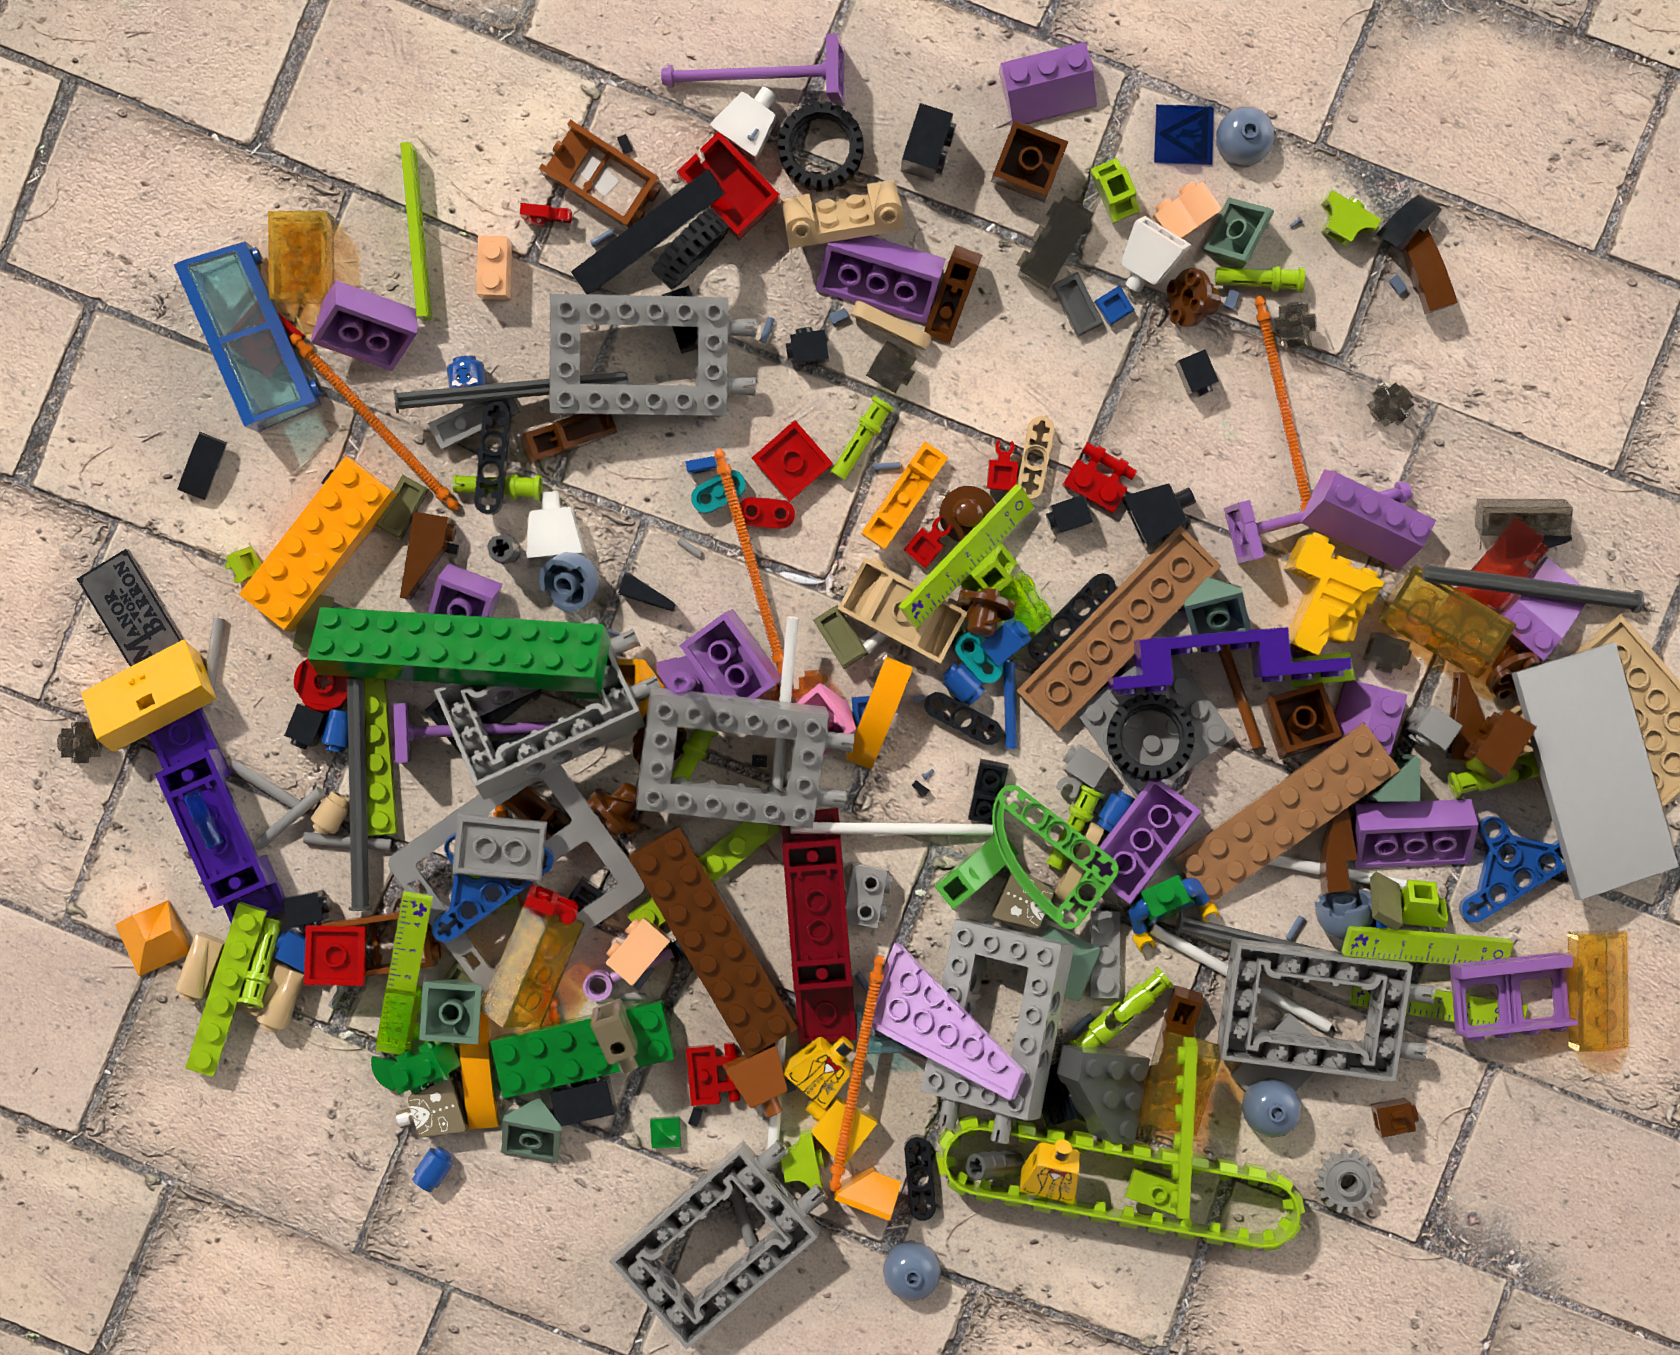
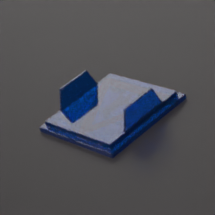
M1156 104L1154 163L1212 165L1214 107Z

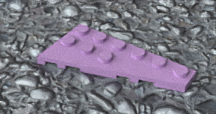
M894 943L882 972L884 978L879 987L880 991H878L879 995L876 1002L877 1005L875 1006V1013H873L875 1016L873 1017L874 1020H872V1028L1009 1100H1014L1026 1072L900 943Z

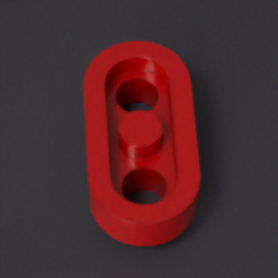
M748 497L740 502V508L742 509L740 511L743 512L742 515L747 526L786 529L795 520L794 507L786 500ZM750 506L757 508V514L754 517H750L746 513L747 508ZM778 509L786 511L784 519L780 520L775 517V512Z

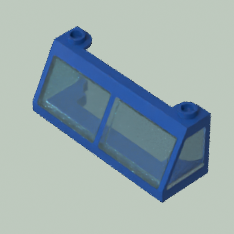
M244 241L182 260L173 265L244 427L260 432L322 405L319 400V396H322L316 380L310 381L304 373L260 272V264L264 263L259 249L257 247L253 248Z

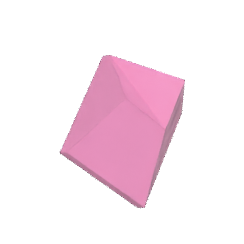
M821 683L796 702L798 704L826 707L829 714L828 732L850 734L856 730L848 701ZM826 749V751L823 753V757L833 750Z

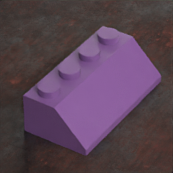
M873 236L828 242L816 291L855 303L856 301H861L878 310L927 324L946 259Z
M1326 469L1323 470L1300 520V523L1397 569H1401L1424 547L1436 522L1435 519L1346 476Z
M1161 780L1158 782L1149 781L1099 847L1111 856L1119 867L1115 880L1108 888L1132 905L1139 893L1145 888L1200 816L1201 810ZM1095 852L1093 860L1086 864V867L1092 869L1094 864L1100 869L1099 876L1103 877L1106 874L1111 876L1113 874L1111 871L1112 864L1107 862L1104 865L1097 859L1102 855Z
M1471 799L1355 804L1351 823L1357 860L1353 861L1354 869L1470 864L1478 829V822Z

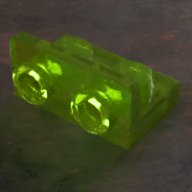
M1021 570L1011 576L1013 580L999 592L1000 597L1014 601L1017 604L1014 618L1016 621L1022 622L1030 634L1048 623L1052 617L1048 604L1043 599H1040L1037 594L1033 579Z
M417 985L416 992L386 988L376 1045L411 1050L413 1039L419 1040L420 1022H417V1016L421 1014L423 986Z

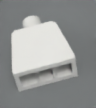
M762 86L754 99L741 92L711 122V132L716 134L719 131L738 151L754 162H757L776 123V115L769 110V107L777 96L764 86ZM757 128L759 131L753 137L754 140L750 141L747 136L751 135Z
M1146 216L1136 220L1121 260L1122 266L1132 271L1126 285L1134 291L1141 292L1147 281L1153 285L1160 283L1188 251L1191 244Z
M558 491L541 493L543 509L532 510L529 513L527 558H549L564 552L585 554L573 508H560Z

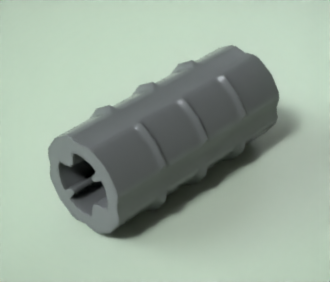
M506 534L492 537L487 545L490 557L498 563L508 564L516 562L520 558V544L515 538ZM504 544L508 545L509 549L505 550V554H502L500 550L504 548Z
M1002 1150L1000 1152L984 1151L971 1154L968 1157L966 1169L968 1175L974 1180L1009 1179L1021 1175V1168L1025 1161L1022 1154L1015 1150Z

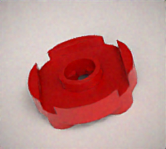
M308 658L302 661L294 675V688L303 700L302 702L306 706L320 711L342 706L347 700V680L354 677L328 675L331 685L326 686L325 690H322L321 684L317 683V678H321L323 675L317 674Z

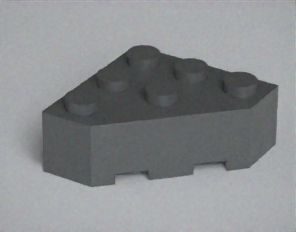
M1061 1045L1056 1074L1061 1083H1064L1070 1092L1069 1097L1078 1113H1081L1087 1122L1085 1126L1089 1133L1111 1143L1135 1144L1150 1058L1128 1050Z

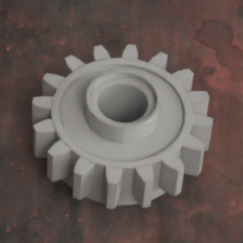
M1341 1148L1340 1154H1335L1331 1151L1328 1160L1324 1158L1320 1160L1323 1166L1321 1169H1315L1319 1179L1314 1180V1184L1322 1188L1317 1192L1320 1198L1327 1197L1324 1201L1326 1206L1331 1207L1335 1203L1334 1209L1338 1213H1341L1343 1207H1345L1349 1214H1353V1207L1357 1206L1363 1211V1202L1373 1203L1370 1194L1379 1193V1190L1373 1186V1183L1380 1182V1178L1372 1174L1377 1168L1374 1164H1368L1370 1159L1366 1155L1359 1158V1152L1356 1149H1353L1351 1154H1348L1345 1148ZM1345 1175H1352L1353 1180L1351 1184L1342 1187L1341 1179Z

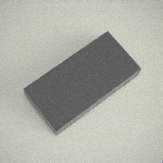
M1078 272L1051 285L1077 338L1104 324Z

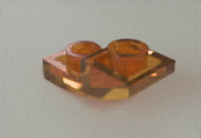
M822 670L804 671L805 677H799V689H794L793 683L791 699L807 694L819 683H826L828 675H822ZM781 684L776 685L777 691H770L772 701L780 700Z

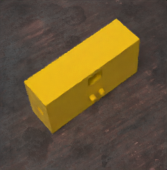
M185 639L81 692L96 739L112 752L217 700L200 653Z

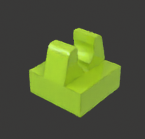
M252 546L229 554L226 557L225 568L227 570L232 568L237 576L233 579L234 583H241L251 579L262 563Z

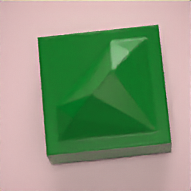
M680 1116L650 1118L652 1148L681 1147Z

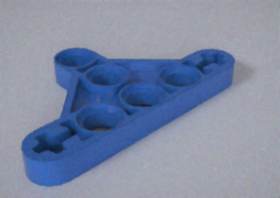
M1495 816L1484 817L1480 820L1477 829L1480 838L1487 848L1477 890L1460 901L1459 913L1467 921L1480 922L1564 871L1566 866L1565 862L1562 863L1561 858L1564 859L1563 856L1560 857L1554 852L1557 849L1558 852L1562 853L1559 841L1548 844L1514 836L1502 819ZM1495 821L1500 829L1498 835L1491 838L1486 835L1485 826L1488 822ZM1505 846H1511L1515 852L1514 858L1509 862H1504L1500 857V851ZM1546 855H1550L1554 859V867L1548 872L1543 871L1540 867V860ZM1525 870L1529 873L1530 881L1526 886L1520 887L1516 884L1515 876L1519 871ZM1495 886H1502L1505 890V897L1502 901L1495 902L1491 899L1490 892ZM1482 894L1485 901L1491 905L1490 908L1484 904L1476 909L1478 913L1476 916L1471 913L1467 914V911L1470 909L1468 905L1470 902L1477 905L1484 901L1480 897Z
M456 833L450 835L444 845V852L452 864L454 853L450 850V843L455 840ZM546 846L544 855L548 856L546 859L547 865L543 866L542 876L552 868L554 863V854ZM454 874L450 907L434 920L432 925L434 937L441 942H449L455 939L534 881L525 880L521 884H514L507 878L486 876L473 878L466 874ZM490 886L498 887L502 896L497 901H490L485 896V890ZM466 903L474 904L478 909V914L473 918H466L462 915L461 907ZM455 912L457 919L464 925L460 926L459 922H456L450 929L451 934H448L446 931L441 933L439 931L441 927L440 922L450 923L455 917L451 913Z

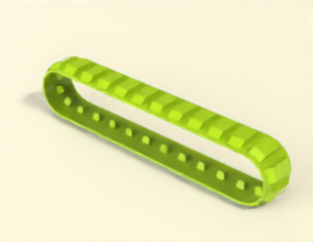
M976 1114L959 1117L960 1122L956 1123V1129L945 1128L938 1139V1143L942 1147L941 1151L936 1152L940 1175L948 1176L947 1185L949 1188L962 1196L966 1192L974 1194L975 1200L992 1203L994 1198L1001 1199L1004 1205L1021 1208L1022 1204L1031 1205L1033 1211L1049 1214L1051 1209L1060 1211L1061 1216L1079 1219L1080 1214L1087 1215L1092 1222L1108 1224L1109 1220H1114L1119 1227L1135 1230L1138 1225L1145 1226L1148 1232L1165 1235L1168 1230L1173 1231L1178 1238L1194 1240L1196 1236H1200L1205 1243L1221 1246L1227 1241L1231 1242L1234 1248L1252 1251L1253 1247L1262 1248L1264 1252L1282 1249L1281 1244L1286 1243L1289 1239L1294 1240L1302 1228L1300 1215L1305 1213L1301 1194L1297 1190H1292L1293 1183L1289 1178L1275 1169L1268 1173L1262 1165L1245 1162L1243 1167H1239L1231 1159L1216 1157L1215 1162H1212L1204 1154H1192V1174L1200 1175L1201 1171L1219 1174V1179L1227 1181L1230 1176L1248 1179V1184L1257 1186L1258 1182L1272 1184L1270 1189L1277 1194L1285 1189L1288 1198L1283 1199L1282 1203L1284 1209H1288L1286 1216L1282 1217L1278 1222L1279 1226L1274 1230L1271 1228L1262 1230L1261 1234L1249 1233L1248 1228L1239 1227V1230L1236 1231L1220 1228V1223L1217 1222L1204 1225L1193 1223L1190 1217L1189 1219L1177 1220L1163 1217V1213L1153 1211L1152 1215L1134 1212V1207L1131 1206L1118 1209L1105 1206L1104 1201L1096 1200L1095 1204L1077 1201L1076 1196L1073 1204L1020 1192L1017 1185L1010 1184L1009 1188L991 1185L990 1180H981L980 1183L968 1181V1175L962 1171L956 1175L950 1169V1167L956 1165L955 1156H947L950 1146L957 1148L961 1141L957 1138L959 1135L964 1133L967 1136L976 1135V1130L989 1131L991 1137L996 1117L994 1115H988L987 1120L977 1119ZM1017 1120L1015 1125L1012 1124L1010 1133L1011 1136L1018 1137V1141L1022 1143H1028V1140L1032 1139L1055 1145L1058 1140H1066L1082 1154H1085L1086 1150L1104 1153V1157L1114 1159L1115 1155L1133 1158V1163L1141 1165L1146 1160L1162 1163V1169L1168 1170L1172 1168V1161L1177 1162L1178 1151H1173L1172 1148L1159 1146L1158 1151H1153L1145 1143L1135 1142V1144L1126 1146L1121 1143H1111L1104 1139L1099 1141L1094 1140L1090 1133L1074 1130L1072 1135H1067L1064 1133L1063 1128L1046 1127V1125L1044 1130L1036 1129L1034 1123Z

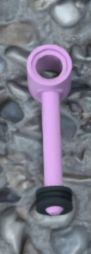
M673 939L674 942L670 941L668 943L670 947L663 949L647 969L675 957L677 962L680 961V957L684 956V958H687L677 939L676 941ZM596 969L591 971L585 978L583 991L590 1000L603 1001L610 995L615 984L624 979L615 971L609 973V971L603 969ZM594 978L603 979L606 983V990L595 992L591 988V980Z

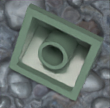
M1228 197L1202 249L1236 268H1243L1254 252L1274 210Z
M1402 754L1395 761L1400 771L1364 795V797L1374 801H1420V759L1416 755Z
M459 979L424 981L419 1040L479 1044L483 985Z

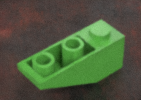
M995 835L934 883V887L952 909L975 893L1006 865L998 848ZM1007 838L1014 856L1016 857L1019 854V851Z

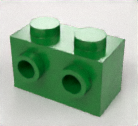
M430 1041L419 1046V1051L414 1054L412 1050H408L396 1056L397 1062L387 1067L398 1094L408 1090L415 1094L427 1088V1083L430 1081L437 1085L451 1078L449 1072L462 1065L452 1043L440 1042L435 1044L434 1041Z

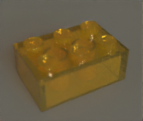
M268 211L269 300L276 304L323 303L325 296L335 282L334 217L328 211Z
M1162 1030L1146 1080L1139 1117L1141 1123L1179 1132V1122L1174 1120L1175 1104H1180L1181 1094H1176V1076H1182V1065L1177 1064L1178 1047H1183V1037L1187 1036ZM1196 1039L1198 1053L1193 1136H1197L1221 1062L1219 1044Z

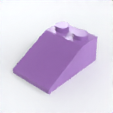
M1548 557L1543 560L1529 577L1532 579L1580 585ZM1515 594L1490 624L1524 653H1535L1541 661H1544L1565 636L1586 603Z
M448 563L437 578L428 614L493 617L503 584Z

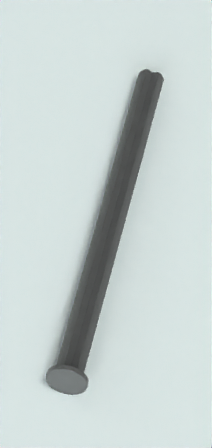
M624 371L581 375L580 384H628V376ZM549 379L397 393L395 389L393 391L396 413H399V409L549 395Z
M1426 565L1422 569V580L1431 583L1630 609L1633 613H1639L1644 605V594L1641 590L1628 592L1436 565Z
M350 678L347 680L351 906L348 907V910L367 911L372 910V906H369L365 680L362 678Z
M1183 912L1179 913L1175 926V935H1179L1182 932L1231 944L1232 938L1321 949L1211 922L1207 923L1202 920L1185 917Z

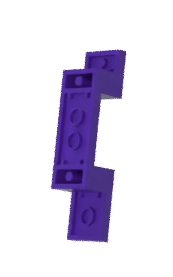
M1288 627L1142 639L1134 641L1136 676L1108 678V690H1116V695L1137 694L1136 688L1145 687V692L1148 693L1166 691V685H1173L1171 655L1193 653L1192 647H1200L1201 652L1222 651V645L1229 644L1230 650L1251 648L1254 677H1262V682L1285 681L1284 675H1291V680L1314 679L1315 672H1320L1321 677L1344 676L1343 670L1352 669L1351 658L1291 662Z
M201 707L148 734L163 768L162 771L155 773V776L213 908L223 905L230 923H232L239 902L268 910L266 918L285 910L283 899L286 897L267 855L258 857L224 778L232 774L203 708Z

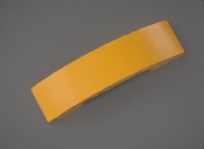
M924 441L880 507L869 520L861 535L885 550L948 459V456Z
M885 657L855 732L854 744L851 745L853 750L852 752H847L845 760L872 770L913 667Z
M488 1011L481 1012L479 1044L459 1043L463 1093L470 1130L499 1127L489 1043L491 1034Z

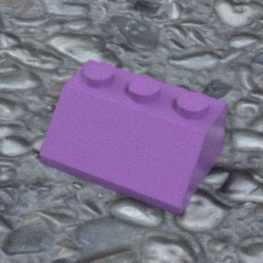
M1086 42L1000 64L999 75L1012 124L1014 120L1022 124H1029L1097 106L1093 68Z
M335 280L323 300L311 343L393 371L417 335L416 309Z
M734 609L724 612L679 645L713 694L757 699L781 682V675Z
M1354 680L1343 682L1334 713L1342 737L1365 722L1390 755L1408 695Z

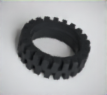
M820 101L813 102L811 105L807 103L802 105L799 110H794L791 116L785 120L783 127H781L778 139L780 162L786 174L799 186L802 185L805 189H814L817 192H823V190L831 191L838 186L845 185L848 180L854 177V174L860 167L864 153L862 131L849 111L843 110V107L839 105L834 106L831 102L826 101L825 103H820ZM815 119H827L838 124L846 132L850 143L849 154L844 164L836 171L825 175L813 174L804 170L795 160L792 151L793 139L797 131L805 123Z
M711 208L706 209L695 220L691 221L688 227L684 228L680 235L676 236L673 242L668 245L665 252L654 263L651 271L671 290L676 288L711 255L712 251L717 248L728 233L730 226Z
M1140 694L1125 701L1112 716L1107 730L1108 752L1112 756L1114 764L1118 765L1120 771L1124 774L1130 775V778L1140 779L1143 782H1158L1176 774L1189 760L1195 744V729L1192 726L1190 715H1187L1185 712L1186 709L1182 705L1179 706L1176 700L1168 699L1166 695ZM1154 710L1162 712L1172 719L1178 729L1179 744L1177 751L1171 759L1160 765L1149 766L1138 763L1128 755L1123 746L1122 731L1124 724L1131 716L1140 711Z

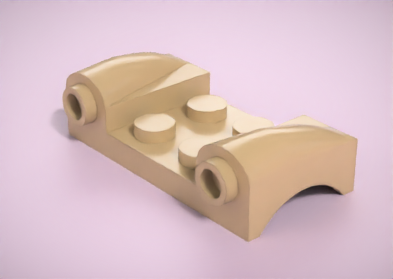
M896 180L867 184V195L854 194L843 199H824L812 204L810 194L781 198L789 249L905 230L903 209Z
M872 557L871 560L864 558L837 611L875 629L940 665L963 623L967 611L957 606L958 601L948 598L918 628L911 626L898 606L918 585L886 569L887 564L875 557Z
M203 932L195 934L175 990L180 992V998L190 1002H196V999L208 998L226 942L225 940ZM254 953V956H253V959H252V962H251L249 971H251V967H252V964H253V960H254V957H255V953ZM272 959L268 972L271 981L265 988L262 1003H264L263 1009L252 1008L238 1003L237 1010L256 1016V1020L261 1023L260 1027L262 1029L277 1033L278 1029L284 1030L290 1025L295 1003L304 985V972L286 963Z

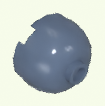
M1252 106L1239 107L1230 111L1220 121L1216 131V146L1220 155L1228 163L1246 165V167L1261 162L1271 151L1275 139L1274 126L1270 117L1262 110Z
M564 552L551 558L540 569L539 582L542 592L546 590L554 600L552 604L555 607L567 612H576L580 608L585 607L596 595L599 576L594 564L587 557L579 553Z
M1359 889V894H1345V892L1329 895L1320 894V901H1315L1316 917L1320 926L1326 933L1342 941L1345 940L1348 926L1370 927L1373 922L1371 893Z
M1271 1077L1250 1085L1243 1095L1241 1104L1244 1119L1248 1126L1258 1134L1271 1138L1285 1136L1291 1132L1298 1124L1302 1111L1300 1099L1295 1090L1283 1080Z
M914 1240L900 1242L891 1248L883 1265L885 1283L890 1291L900 1299L907 1301L922 1300L933 1293L939 1283L941 1273L939 1259L933 1249Z

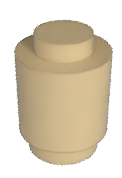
M334 790L329 795H325L311 817V820L314 822L312 827L324 835H328L329 832L336 834L349 813V799Z

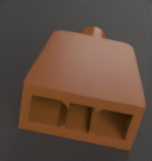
M774 1043L749 1058L742 1055L722 1065L750 1108L761 1104L767 1118L782 1112L777 1096L788 1090L779 1053Z

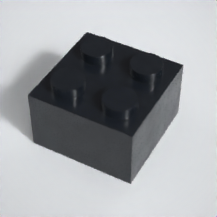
M922 103L919 104L902 157V172L933 182L936 174L942 175L948 152L944 151V147H951L957 124L952 123L954 113Z

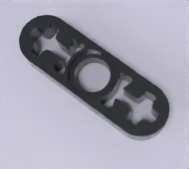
M933 692L926 697L924 708L931 717L985 745H993L1000 740L1002 728L997 721L944 693ZM943 698L942 704L948 708L951 707V703L957 705L952 710L949 721L943 718L947 714L946 712L938 710L936 713H933L931 711L933 708L929 704L931 699ZM960 710H967L971 714V722L966 727H960L955 722V714ZM977 716L982 718L979 724L988 727L990 724L994 725L993 731L997 733L994 738L989 737L985 740L983 738L984 733L978 729L975 730V734L969 732L974 727Z
M915 1134L908 1137L904 1144L909 1207L915 1219L926 1221L932 1218L936 1211L931 1150L927 1138ZM918 1141L920 1146L926 1147L924 1150H921L920 1154L921 1162L927 1160L928 1164L916 1163L914 1151H909V1148L914 1147V1142ZM909 1162H914L916 1164L910 1166ZM916 1170H924L928 1174V1180L925 1184L916 1185L913 1183L911 1177ZM912 1191L924 1192L925 1203L931 1204V1207L926 1208V1213H920L918 1208H914V1206L919 1205V1194L913 1195Z

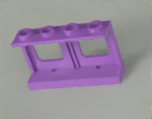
M1552 952L1450 964L1456 1034L1466 1037L1467 1041L1477 1042L1485 1040V1036L1494 1035L1495 1038H1510L1514 1032H1522L1523 1035L1540 1034V1029L1549 1028L1552 1032H1562L1568 1030L1567 1026L1578 1025V1020L1572 1019L1569 1016L1566 968L1573 967V955L1563 952ZM1549 977L1552 984L1553 1015L1543 1018L1524 1019L1520 989L1521 982L1526 979ZM1495 984L1499 1013L1498 1021L1492 1024L1470 1026L1467 1022L1466 988L1474 985Z

